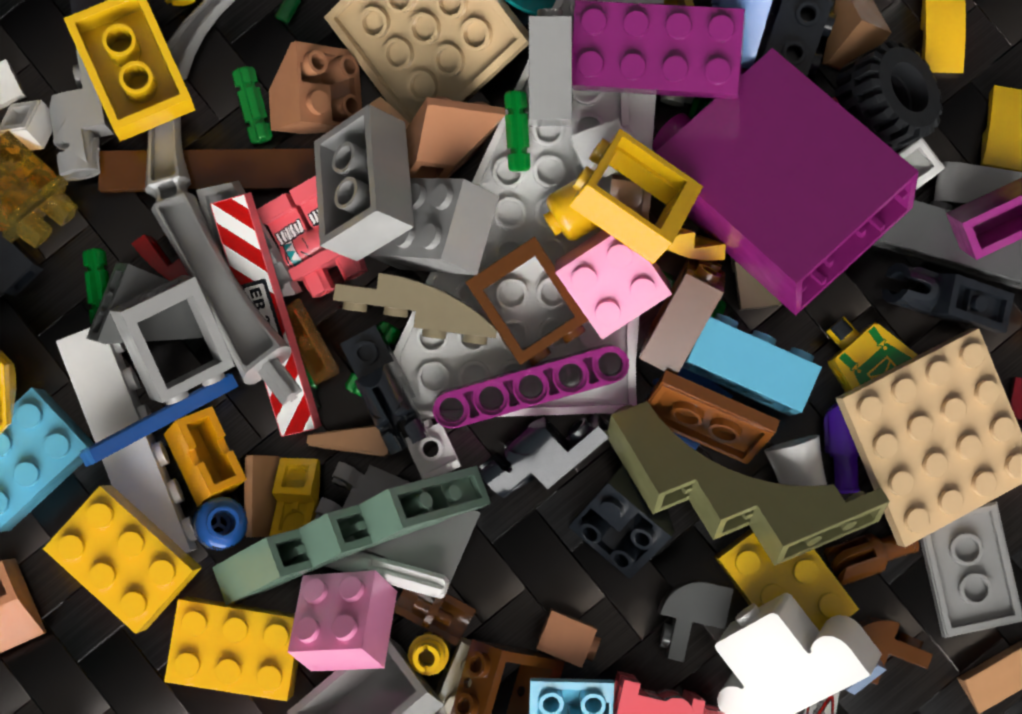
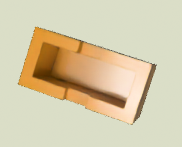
M212 406L175 420L163 434L197 507L211 498L232 493L247 480L234 451H230L224 439L226 434Z

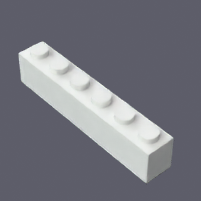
M90 328L57 340L56 343L94 441L97 443L150 415L151 411L147 404L141 405L136 390L140 389L138 377L131 366L126 367L121 353L126 351L125 344H102L86 339ZM151 433L102 459L111 485L186 553L198 549L195 543L197 539L192 527L193 519L190 516L185 518L180 505L184 501V495L176 479L171 480L165 465L169 464L170 460L161 441L156 443Z

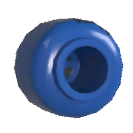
M222 496L211 498L200 505L193 516L192 527L194 535L198 542L208 549L220 551L233 548L242 541L247 532L248 521L246 511L240 503L232 498ZM215 517V524L211 525V520ZM220 518L223 519L225 525L220 523ZM219 527L222 531L215 532L214 529Z

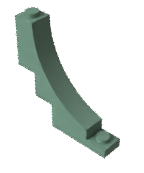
M473 466L388 488L359 505L328 512L299 529L265 537L212 568L225 605L259 596L290 580L360 551L439 524L453 516L481 509L491 504L478 467Z

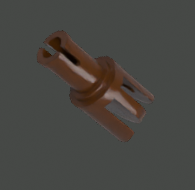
M868 533L827 547L823 552L826 560L831 563V569L834 574L838 576L839 583L844 586L884 572L888 561L918 552L919 542L916 541L907 547L897 545L893 534L878 538L872 533Z

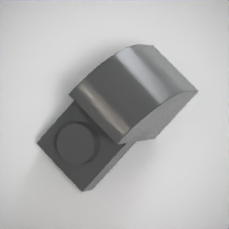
M691 580L674 586L665 594L657 612L661 615L672 617L671 624L664 623L659 644V647L665 648L664 655L667 659L684 662L693 622L725 629L733 588L707 581Z

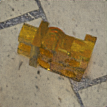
M9 131L0 136V231L3 232L2 236L11 244L20 237L34 248H38L47 240L53 229L42 218L48 215L58 225L64 226L73 219L78 206L64 193L68 182L60 175L56 176L41 159Z

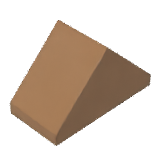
M835 0L833 13L837 14L831 33L827 38L822 64L840 71L845 64L883 44L892 32L873 0Z

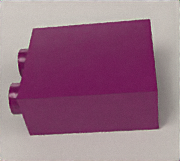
M772 48L749 69L741 68L739 100L711 98L713 101L693 119L685 113L677 114L659 130L653 141L652 149L656 154L703 186L687 217L711 239L724 243L726 245L725 252L796 316L913 208L919 171Z

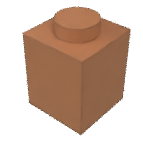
M550 608L535 646L537 650L582 668L585 659L593 661L601 638L595 636L597 632L596 626Z

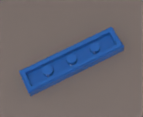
M228 373L221 381L198 388L189 393V396L182 401L166 405L80 451L79 455L86 467L95 464L238 387V384L233 375Z

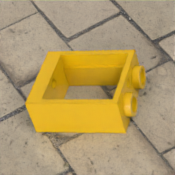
M619 129L609 142L602 138L588 159L594 162L592 168L585 166L574 181L572 187L577 190V193L569 207L654 264L673 244L703 186L628 133ZM608 165L666 204L655 225L597 186Z

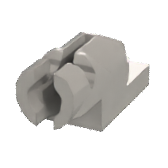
M76 50L78 64L73 65V74L77 87L81 89L52 95L49 107L54 138L53 143L63 151L56 155L59 175L63 176V180L66 181L89 179L100 174L99 137L114 135V130L78 50Z

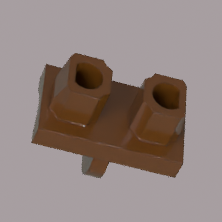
M403 589L394 608L395 613L433 634L443 637L444 640L455 646L458 645L460 638L463 636L477 610L449 593H446L444 598L438 599L437 597H431L407 589Z

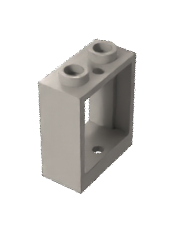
M562 9L537 10V16H529V125L571 126L572 16H563Z
M181 275L109 310L151 400L160 403L165 402L166 405L175 404L189 396V389L199 384H202V386L215 384L225 378V371L235 367L196 276ZM187 299L213 360L165 384L137 323Z

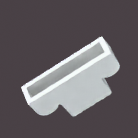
M783 593L760 607H757L756 604H751L743 609L735 617V621L729 624L715 644V649L733 671L718 694V707L725 714H795L871 676L882 653L854 619L842 615L833 616L825 622L821 631H819L793 596L789 593Z

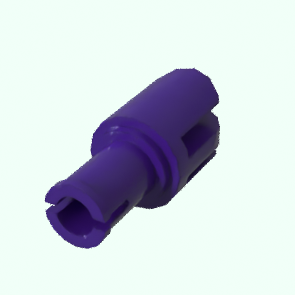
M835 403L828 408L824 416L825 453H829L830 457H833L834 483L839 493H857L860 491L858 483V456L860 455L838 403Z

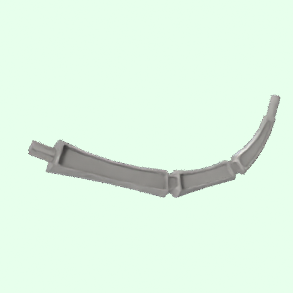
M203 0L182 21L166 42L183 80L188 78L194 57L204 37L220 15L236 0ZM181 117L148 130L145 191L156 199L151 209L153 215L177 253L188 275L196 276L217 327L244 383L248 385L256 384L263 379L282 405H285L288 401L292 402L297 398L296 395L302 389L282 364L290 358L292 353L291 347L262 316L233 275L212 237L196 196L187 190L191 185V179L183 154Z

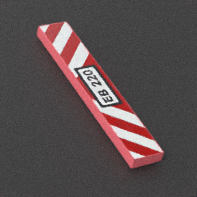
M249 192L211 203L212 213L228 265L233 275L262 316L292 350L290 358L282 364L302 389L296 395L297 398L292 402L288 401L285 405H282L265 383L280 435L284 437L317 429L322 424L252 193Z

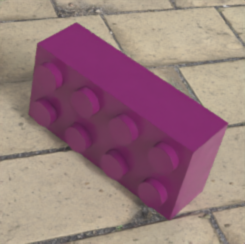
M575 0L572 36V88L581 91L739 100L746 17L745 9Z

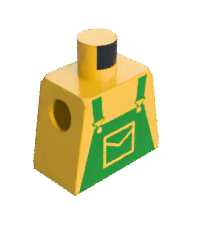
M843 316L826 331L841 349L827 363L845 392L918 355L876 322L868 325L859 333Z

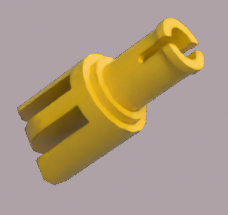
M430 631L424 632L423 635L418 637L416 636L408 649L409 664L421 675L431 676L438 674L445 668L449 660L451 650L449 642Z

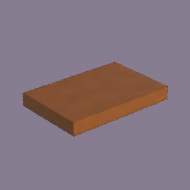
M667 370L644 401H648L658 417L672 432L745 464H748L772 438L780 420Z

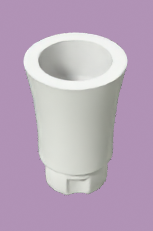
M819 435L793 439L764 450L780 484L799 486L827 485L821 457Z

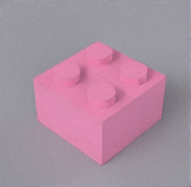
M601 230L557 259L555 263V273L601 339H604L672 295L670 283L656 262L652 264L604 230Z
M376 570L303 575L288 653L310 671L385 668L397 590Z

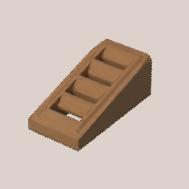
M376 425L319 432L307 436V444L310 447L386 458L390 456Z

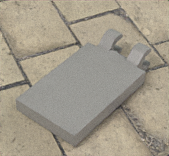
M339 461L332 475L334 477L332 483L350 490V493L343 508L334 501L322 497L315 511L317 513L315 519L328 512L359 505L388 488L411 482L372 465H369L364 475L354 467ZM474 510L453 516L439 524L392 539L362 552L443 574L449 580L450 585L478 521L480 512Z

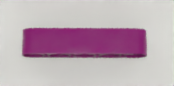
M612 344L600 345L537 363L533 366H527L447 389L436 398L433 406V415L442 427L449 429L459 428L616 383L627 374L629 359L626 353L618 346ZM607 352L617 353L621 360L620 368L613 374L602 373L598 366L600 357ZM573 363L580 367L582 376L578 383L568 386L559 380L558 374L564 365ZM535 375L541 379L543 387L538 395L528 397L521 393L519 383L523 377ZM494 386L501 390L503 401L499 406L489 408L482 404L480 392L486 387ZM447 398H456L462 403L464 412L456 419L446 418L441 412V403Z

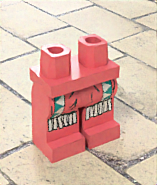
M316 175L289 190L290 194L284 193L257 209L262 224L269 227L280 249L281 256L289 268L288 272L292 280L303 281L313 298L323 297L335 289V284L328 270L335 266H338L344 280H352L368 271L364 258L357 262L320 246Z
M617 671L614 684L613 714H725L722 711H718L719 708L717 706L705 704L706 701L696 692L684 689L681 696L673 689H662L658 692L640 688L641 683L633 674Z

